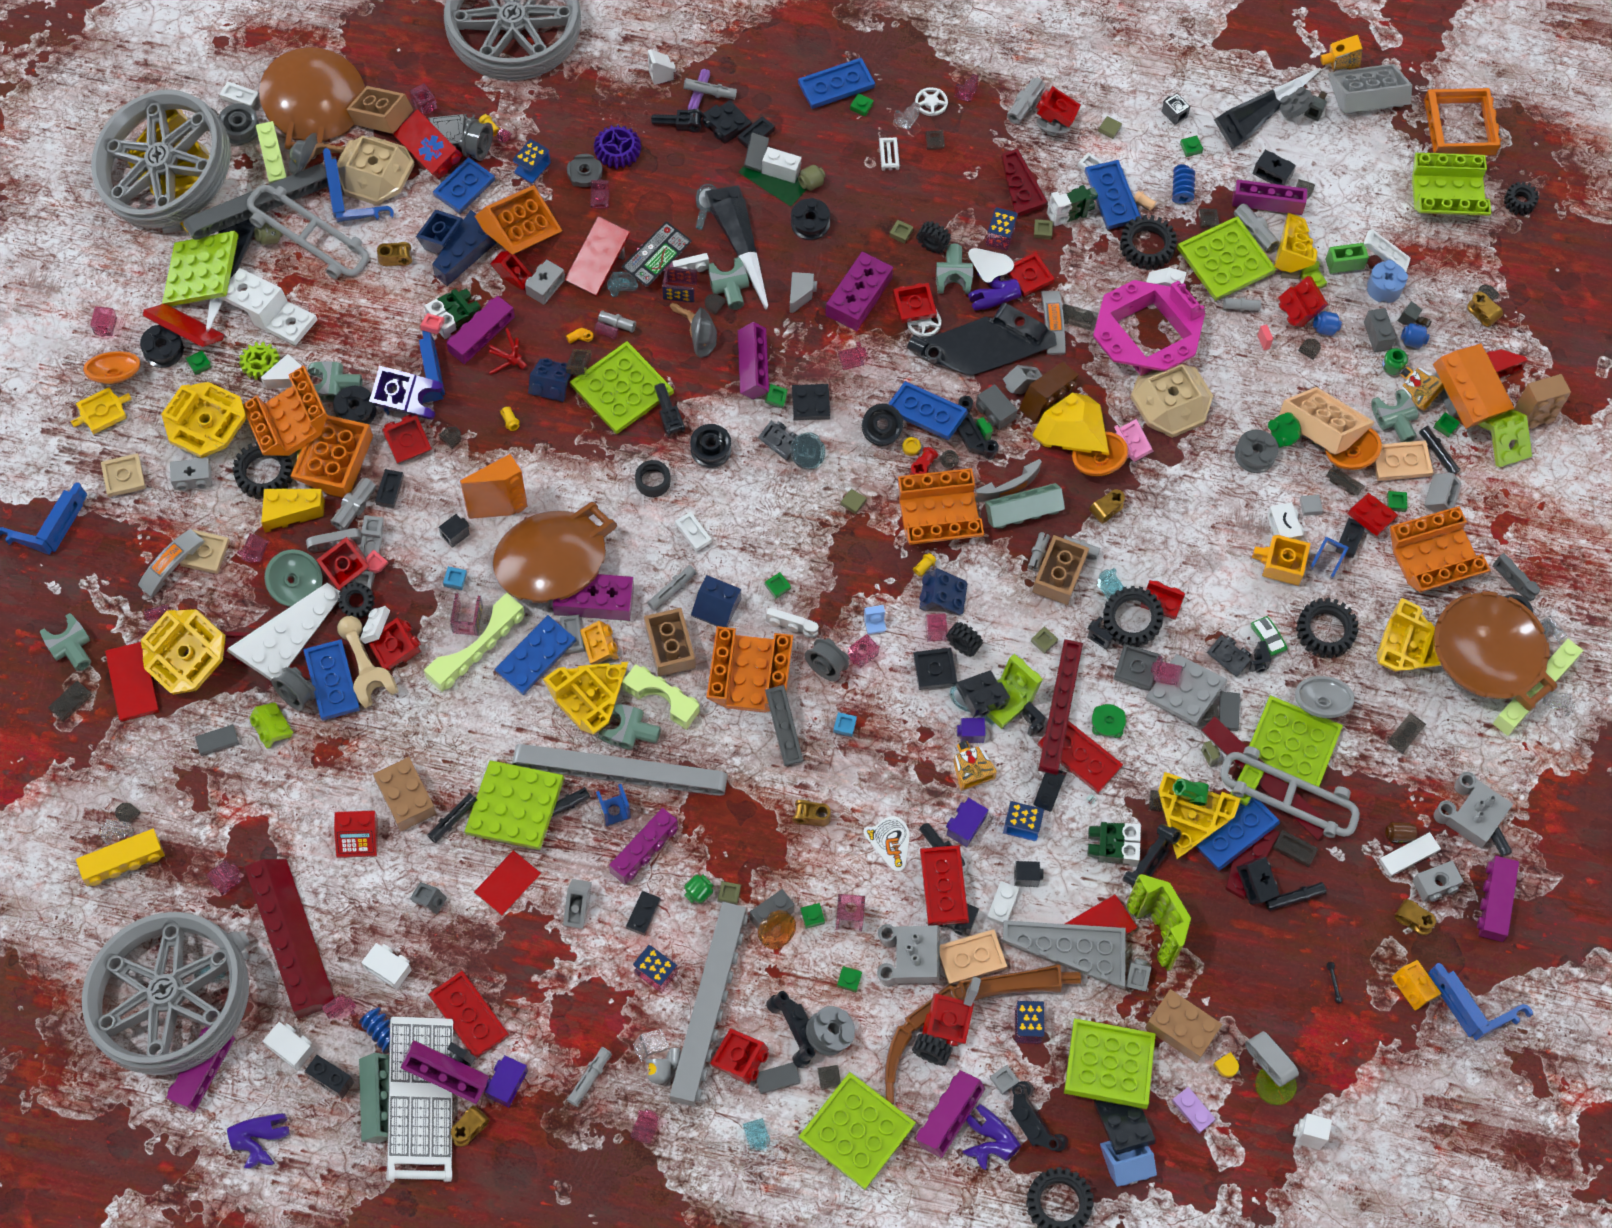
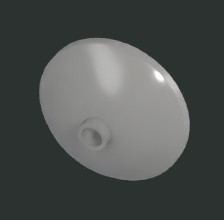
M1314 676L1307 678L1298 684L1295 691L1297 704L1307 713L1319 718L1340 717L1348 713L1354 705V693L1351 688L1344 682L1332 677Z

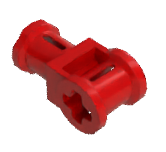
M924 447L922 456H919L916 462L911 465L910 475L928 473L933 460L939 456L936 450L931 447Z

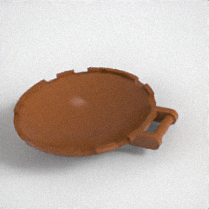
M306 47L294 49L280 55L267 67L261 78L259 98L261 107L269 122L273 121L274 126L286 135L285 149L290 150L296 143L292 139L306 140L310 134L317 133L318 142L323 143L330 138L340 137L350 131L354 122L347 108L365 89V86L357 69L341 55L322 48Z
M595 502L588 503L575 513L569 511H548L530 516L513 526L498 543L493 557V569L496 579L508 594L519 600L527 599L532 600L533 603H548V600L568 598L587 587L598 575V570L601 564L604 563L606 556L604 537L616 529L617 523L601 512ZM594 514L603 524L598 527L589 517Z
M1490 591L1474 594L1468 593L1453 600L1440 614L1434 630L1435 651L1443 669L1462 688L1485 698L1509 699L1514 697L1526 710L1531 711L1536 707V703L1558 687L1557 683L1545 672L1548 658L1550 657L1549 642L1546 641L1544 635L1545 630L1532 611L1519 601ZM1540 682L1544 687L1530 698L1526 693Z

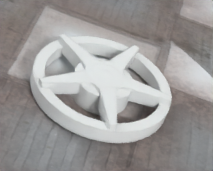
M925 88L917 94L915 105L922 114L937 116L946 110L948 99L946 94L940 89ZM926 92H935V93H934L933 95H929V94H927ZM938 94L944 98L945 102L938 99ZM923 95L925 100L918 103L919 97ZM925 105L931 109V112L925 111L920 106ZM938 105H944L942 109L934 112V108Z
M937 313L938 324L932 322L931 318L907 322V326L911 333L919 337H931L940 330L941 317ZM912 325H917L922 329V333L915 331ZM930 327L936 328L932 332L924 333L925 330L929 329Z

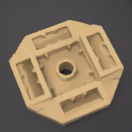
M361 136L355 140L348 141L337 162L340 184L346 196L378 206L384 200L390 199L402 191L414 167V161L405 146L386 141L385 139Z
M1179 364L1165 372L1152 370L1142 376L1139 375L1131 393V399L1148 427L1173 438L1204 425L1213 394L1196 367Z

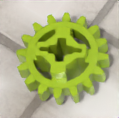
M255 342L253 347L249 344V349H243L244 355L239 356L242 372L246 373L248 378L254 376L255 380L258 377H262L280 360L277 349L272 348L271 344L266 346L265 342H262L261 345Z

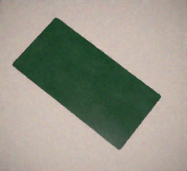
M742 167L739 170L741 175L789 206H792L807 190L801 187L798 177L796 182L792 183L762 174V170L758 172L746 167Z

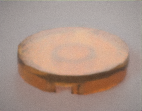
M777 910L770 913L766 920L763 919L758 929V938L768 949L783 947L792 939L796 931L794 917L787 911Z

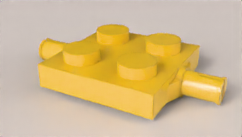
M108 387L77 402L76 405L80 411V417L72 420L71 423L74 428L85 423L94 435L126 419L127 416L123 411L122 404L132 400L129 393L118 398L111 388Z

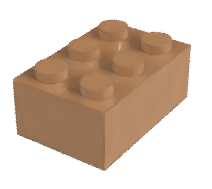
M366 86L350 104L347 111L355 125L394 133L404 120L408 118L413 108L403 93Z
M1562 374L1527 384L1514 410L1527 415L1529 429L1543 423L1550 424L1556 420L1571 391Z
M1053 535L1034 582L1032 592L1068 605L1087 559L1089 548Z
M682 608L644 616L645 629L657 675L661 677L695 669V655Z
M410 757L373 773L375 782L400 832L437 815L435 807Z
M1170 989L1149 1019L1145 1029L1151 1033H1156L1155 1036L1195 1063H1198L1223 1024Z

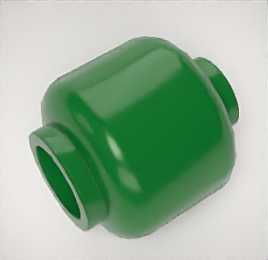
M696 874L684 885L686 891L684 896L691 903L696 901L698 904H702L713 894L712 887L714 885L704 874L701 876Z

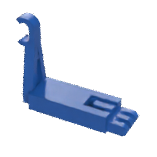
M325 148L323 150L333 218H336V222L375 216V219L378 220V213L383 211H389L390 217L393 219L394 211L390 206L349 209L345 212L336 159H331L330 150Z
M422 330L423 339L419 340L426 378L443 384L434 338L430 332ZM444 385L441 392L425 394L422 402L426 403L443 399V395H445ZM383 408L385 413L389 415V409Z
M79 482L74 483L70 491L63 490L36 536L16 532L4 527H0V535H8L5 539L9 545L15 541L50 555L51 551L55 552L81 510L87 493Z
M1437 963L1428 972L1429 977L1442 993L1441 997L1468 1037L1473 1036L1475 1041L1510 1021L1517 1025L1520 1022V1018L1517 1016L1519 1011H1523L1527 1017L1533 1015L1532 1009L1528 1005L1522 1004L1488 1022L1454 971L1448 974L1441 963Z

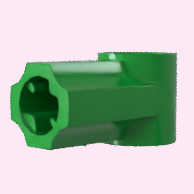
M1183 778L1177 779L1173 784V791L1176 796L1188 799L1189 803L1194 805H1207L1208 784L1191 782Z

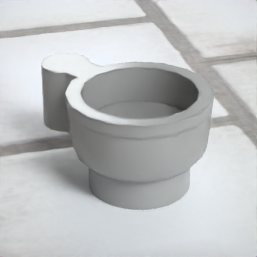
M242 930L240 932L233 931L227 933L238 946L244 960L249 959L245 949L249 945V940L245 932Z

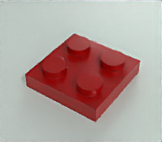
M1036 252L1014 262V268L1007 273L1011 280L1016 279L1018 281L1023 297L1054 283L1055 280Z
M1369 492L1347 513L1375 536L1380 535L1398 516L1391 508L1387 507Z

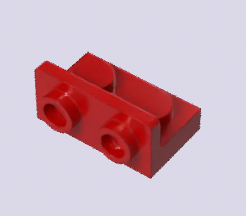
M1149 580L1146 590H1150L1151 594H1155L1157 600H1160L1163 616L1176 620L1185 593L1178 588L1168 587L1160 581ZM1141 602L1140 607L1149 610V608Z

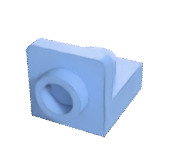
M884 605L865 608L864 621L867 634L886 631Z

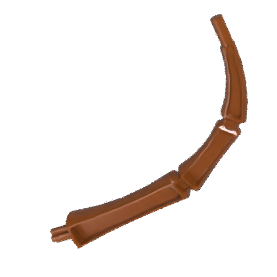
M1056 964L1033 970L980 978L979 990L974 1001L1010 993H1061L1062 984H1081L1080 972H1061V965ZM972 979L959 980L956 986L949 984L938 994L964 1000ZM932 998L905 1017L904 1025H898L892 1037L885 1067L886 1100L892 1105L894 1104V1084L900 1058L906 1046L913 1038L912 1033L919 1031L924 1026L926 1014H929Z

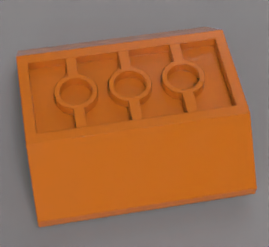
M304 365L288 375L292 386L268 402L264 403L256 395L243 404L246 417L263 455H291L322 434L327 413Z
M972 468L898 476L899 503L905 537L909 545L984 536L982 519L978 517L975 501V482Z
M1460 506L1390 526L1394 556L1408 585L1420 593L1491 571L1484 555L1476 556L1463 529L1467 520Z
M717 626L706 698L728 709L769 712L765 689L784 685L785 690H787L793 635L774 633L773 639L736 635V628Z

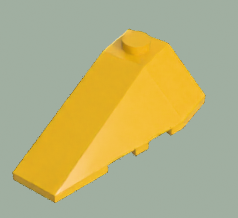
M1291 213L1287 214L1275 258V268L1292 273L1315 265L1317 250L1312 246L1313 239L1309 238V228L1305 218Z

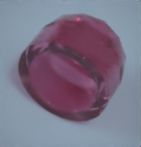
M499 128L497 132V139L502 142H507L512 136V133L503 128Z

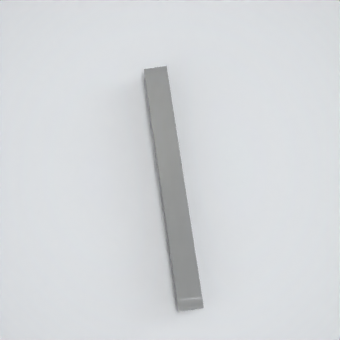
M517 744L515 746L512 765L556 774L717 796L725 794L728 777L727 773L718 770Z

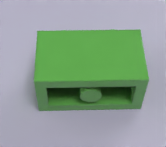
M1364 243L1330 247L1325 260L1331 274L1362 270L1365 268L1369 256Z

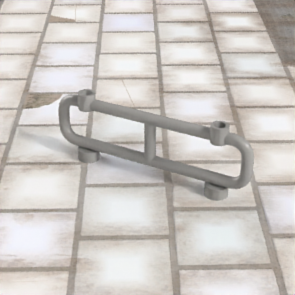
M260 185L248 197L247 207L253 214L249 220L255 227L262 228L265 223L269 224L329 264L325 271L330 277L337 279L341 273L346 276H356L367 265L369 255L361 246L362 241L358 237H353L351 240L287 197V191L283 187L278 186L275 189L270 185ZM262 192L270 193L275 200L282 201L310 220V223L299 236L254 206L255 200ZM317 225L345 243L350 250L358 252L362 256V259L354 269L346 268L306 241V238Z
M1250 746L1245 747L1243 754L1232 752L1224 759L1220 776L1224 784L1233 789L1232 794L1234 796L1243 797L1246 794L1323 828V834L1330 838H1334L1336 834L1343 837L1350 836L1356 830L1360 813L1357 806L1349 801L1351 794L1349 789L1339 786L1335 788L1334 794L1258 761L1260 751ZM1239 760L1289 782L1284 801L1281 802L1247 787L1246 783L1230 779L1228 772L1232 761ZM1298 786L1349 809L1352 816L1348 828H1340L1335 822H1327L1291 806L1296 787Z

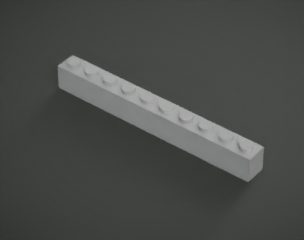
M722 902L670 1092V1101L692 1107H695L696 1101L700 1102L702 1095L700 1084L701 1081L705 1082L708 1069H705V1065L712 1058L713 1049H710L712 1041L716 1042L718 1030L715 1029L717 1022L721 1023L723 1010H720L722 1002L726 1003L729 993V991H726L727 983L731 984L734 974L731 971L732 964L736 965L739 953L736 952L738 945H742L744 934L741 933L742 927L747 926L749 915L746 914V907Z

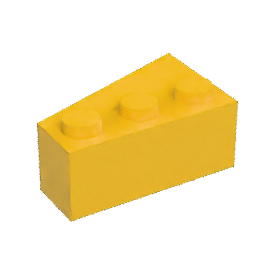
M264 489L261 523L265 533L277 527H288V524L298 521L301 523L322 517L324 515L325 503L322 489Z

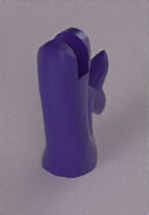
M997 276L992 282H986L993 289H978L970 292L968 297L971 302H974L972 304L974 311L993 308L1002 303L1020 298L1021 289L1016 279L999 281L1001 276Z
M979 1104L976 1109L986 1119L985 1123L981 1125L971 1114L966 1121L975 1132L995 1139L996 1142H985L965 1149L962 1152L968 1157H976L979 1166L986 1170L989 1154H994L1008 1161L1018 1152L1021 1144L1010 1129L994 1113Z
M285 1113L248 1119L227 1128L231 1149L248 1151L250 1153L244 1166L245 1169L255 1167L258 1163L264 1165L275 1164L267 1152L257 1142L252 1140L251 1137L278 1140L290 1134L288 1126L272 1129V1126L287 1121Z

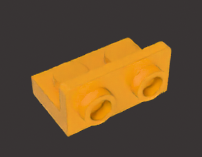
M599 620L580 630L590 664H598L608 658L618 659V647L613 641V631L610 625Z
M1418 960L1402 967L1392 976L1393 981L1414 1010L1419 1009L1425 1003L1442 994Z

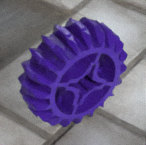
M618 124L617 127L611 125L610 129L604 127V132L599 131L594 142V153L600 162L602 161L603 166L608 164L609 168L615 166L618 169V166H622L624 169L625 165L631 166L632 162L636 163L641 152V142L637 133L633 132L632 128L627 129L626 126L621 128Z

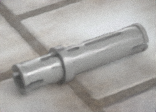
M685 78L683 89L714 95L716 98L724 97L735 100L737 89L724 87L722 84L715 85Z
M688 565L679 575L672 577L673 580L647 602L649 607L656 611L675 592L686 586L685 583L697 574L696 570L691 565Z
M601 1047L593 1061L589 1062L586 1072L567 1098L569 1103L576 1107L579 1106L597 1076L602 1074L604 1065L612 1056L609 1050Z

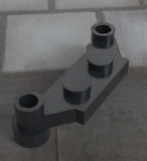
M966 395L960 397L958 405L966 408L968 414L956 429L969 453L973 451L985 456L988 460L994 459L998 453V443L995 440L985 441L970 415L973 399Z
M1163 823L1160 824L1157 828L1158 839L1150 846L1144 859L1138 863L1137 869L1133 872L1127 871L1125 873L1123 881L1131 885L1133 889L1139 875L1143 874L1152 877L1168 854L1170 843L1176 844L1179 841L1181 830L1173 826L1169 827Z
M780 991L777 995H773L767 1000L766 1006L772 1013L782 1011L799 1046V1050L792 1057L793 1063L798 1068H804L815 1056V1050L810 1045L806 1035V1026L809 1019L802 1004L795 1003L785 991Z
M1029 1081L1018 1082L1012 1088L1014 1094L1013 1109L1010 1112L1032 1146L1040 1145L1054 1151L1065 1150L1068 1147L1067 1137L1064 1134H1051L1029 1100L1034 1091L1032 1083Z

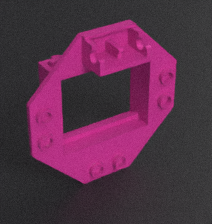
M1133 280L1103 296L1093 337L1113 362L1132 365L1140 376L1152 370L1165 372L1196 355L1206 311L1204 310L1205 307L1200 305L1186 289L1185 283L1181 284L1180 281H1176L1170 287ZM1154 304L1183 339L1146 357L1117 321Z

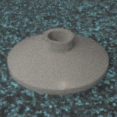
M1042 118L1037 119L1036 122L1050 136H1056L1057 133H1066L1071 130V126L1068 128L1059 123L1055 118L1051 123Z

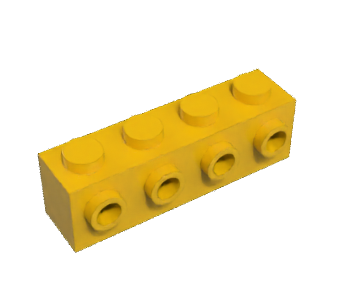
M153 828L75 860L82 880L88 887L99 885L108 878L119 877L128 870H137L146 863L157 862L165 854L158 835Z

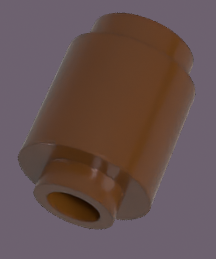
M1390 822L1385 828V835L1390 842H1411V840L1416 839L1417 829L1410 822Z

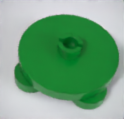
M1291 412L1281 414L1268 422V428L1271 430V435L1276 439L1278 448L1291 446L1300 439L1301 425Z
M1112 704L1096 706L1092 715V733L1096 736L1120 738L1123 735V729L1126 724L1124 710Z

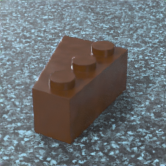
M1062 361L1029 385L1018 410L1034 423L1037 422L1045 411L1054 406L1068 391H1072L1076 387V380L1079 374Z

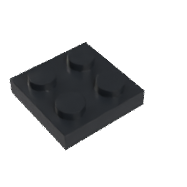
M829 384L792 385L793 421L830 419Z
M951 647L913 652L919 690L956 686L957 677Z

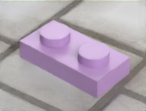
M1189 1087L1172 1099L1173 1104L1198 1133H1201L1216 1120Z

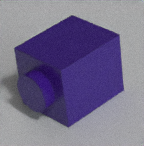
M961 718L960 725H957L956 728L957 737H960V741L984 743L986 737L985 718Z

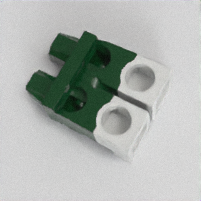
M1084 185L1062 195L1058 191L1051 193L1047 214L1050 220L1053 221V226L1076 220L1080 216L1081 218L1087 217L1088 211L1095 209L1094 200L1098 198V193L1094 187L1086 189Z
M455 288L451 290V293H447L424 305L426 314L444 317L445 322L439 331L444 339L450 337L451 333L462 327L463 324L468 323L476 312L481 311V306L476 300L470 304L467 303V301L472 299L467 288L459 292Z
M1101 822L1100 826H1089L1088 839H1099V843L1088 844L1087 856L1098 858V862L1124 863L1137 867L1140 860L1141 824Z

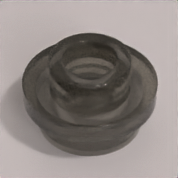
M947 450L942 453L940 462L946 468H954L958 465L959 456L955 451Z

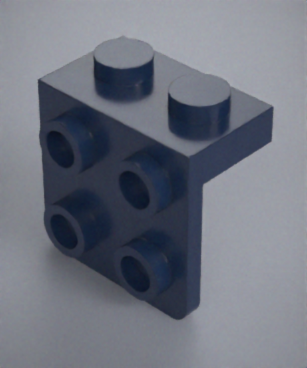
M548 358L540 359L530 373L528 394L563 402L566 397L567 382L574 373L575 367L568 363H559Z
M939 568L924 575L922 579V593L919 598V609L927 611L938 606L956 615H962L964 613L967 581Z

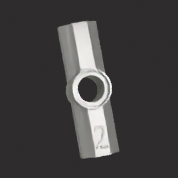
M1038 77L1032 78L1027 87L1019 92L1014 105L1007 113V118L1010 122L1020 124L1027 112L1033 110L1038 97L1046 85L1042 79Z
M1243 203L1234 211L1235 217L1238 216L1253 238L1266 251H1272L1279 244V240L1268 229L1267 221L1261 216L1257 217L1247 204Z
M362 478L354 490L344 496L341 507L332 518L331 524L340 531L346 530L356 515L359 516L363 513L366 501L375 491L376 485L370 479Z

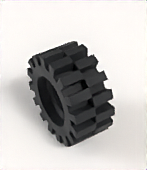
M1516 182V184L1513 183L1508 188L1504 197V204H1506V209L1510 208V213L1514 211V215L1520 213V216H1523L1524 213L1528 215L1534 210L1539 199V193L1535 191V187H1530V183L1525 185L1526 182H1522V184ZM1515 196H1523L1527 199V202H1521Z
M926 221L917 233L916 239H918V243H922V247H926L927 251L930 249L932 253L936 252L939 254L945 251L951 241V234L948 233L947 229L944 230V226H939V223L936 222L934 224V221Z
M354 582V584L349 583L347 587L344 586L342 588L343 591L339 592L340 598H338L339 607L342 609V612L348 616L363 618L362 616L364 615L367 616L368 612L373 610L372 606L375 605V596L372 594V590L364 584ZM354 593H360L364 599L363 604L357 608L352 607L349 602L351 595Z
M956 622L946 635L947 641L950 642L951 646H954L955 650L958 649L961 654L964 653V655L972 657L982 646L983 639H981L980 635H977V631L972 630L971 626L968 627L965 623L963 625L962 622Z
M920 1033L917 1036L912 1051L916 1056L922 1057L923 1060H927L929 1063L945 1066L953 1048L946 1044L945 1041H941L940 1038Z

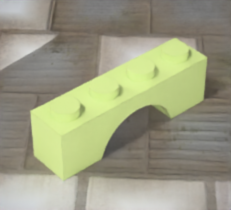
M273 121L257 124L256 129L269 184L286 178L287 175Z
M635 664L622 681L623 690L637 699L647 695H658L666 699L671 706L670 720L686 730L700 713V704L695 698L685 696L679 688L671 687L659 676L655 677L644 666L639 667Z

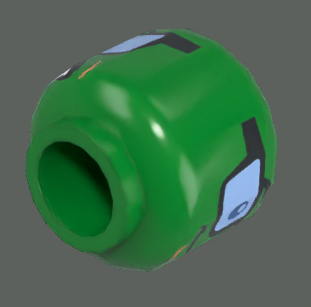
M1398 348L1388 350L1382 361L1384 371L1390 375L1401 374L1407 366L1408 356L1405 351Z

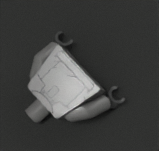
M461 114L428 119L456 148L459 147L460 139L464 135L467 121L475 119V115L473 114L471 118H468L467 114H464V116Z

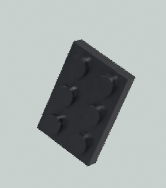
M1094 1099V1106L1115 1155L1155 1144L1156 1139L1142 1108Z

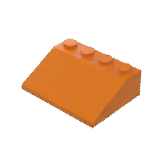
M535 185L492 203L475 215L483 231L512 255L562 232Z
M1482 343L1446 354L1433 363L1465 429L1514 409Z
M327 415L321 436L302 447L291 478L313 488L322 489V492L344 498L347 493L352 491L372 441L373 433L370 425Z
M511 454L460 480L469 519L510 516L520 513L528 507L522 471Z

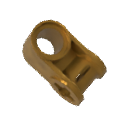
M408 242L380 244L377 247L379 264L385 267L411 264V244Z
M1483 292L1474 293L1472 300L1467 304L1468 311L1486 327H1490L1503 316L1500 306L1495 304Z
M1112 490L1101 499L1095 501L1090 506L1089 511L1101 524H1104L1123 509L1125 495L1121 490Z
M807 800L795 801L796 811L795 816L792 817L794 823L825 827L830 823L831 810L827 804ZM820 812L827 814L823 818L817 816Z
M1409 899L1403 901L1394 915L1399 923L1420 935H1428L1436 924V918L1431 912Z
M471 1106L451 1129L453 1143L458 1147L468 1145L487 1126L490 1119L476 1106ZM457 1133H460V1134H463V1133H464L465 1136H464V1137H462V1136L457 1137Z

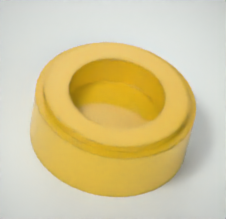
M914 437L906 438L902 444L904 454L907 456L919 454L921 450L920 441Z

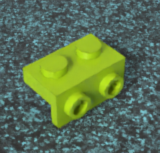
M276 702L254 708L250 716V723L257 731L260 741L263 742L266 748H271L275 741L292 736L293 731Z

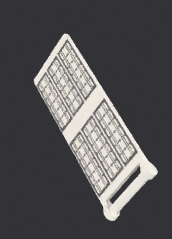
M391 1017L387 1181H394V1179H437L451 1182L452 1093L400 1067L413 1040L451 1057L453 1053L447 1050L451 1042L453 1043V1020ZM394 1164L444 1165V1171L395 1170Z

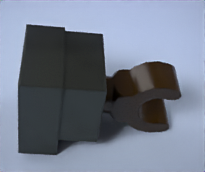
M1321 91L1318 97L1314 95L1313 104L1310 102L1308 105L1309 109L1305 112L1304 116L1319 121L1327 103L1325 98L1328 93Z
M1412 301L1397 320L1401 324L1406 323L1408 325L1415 322L1426 328L1432 323L1428 318L1419 317L1423 309Z

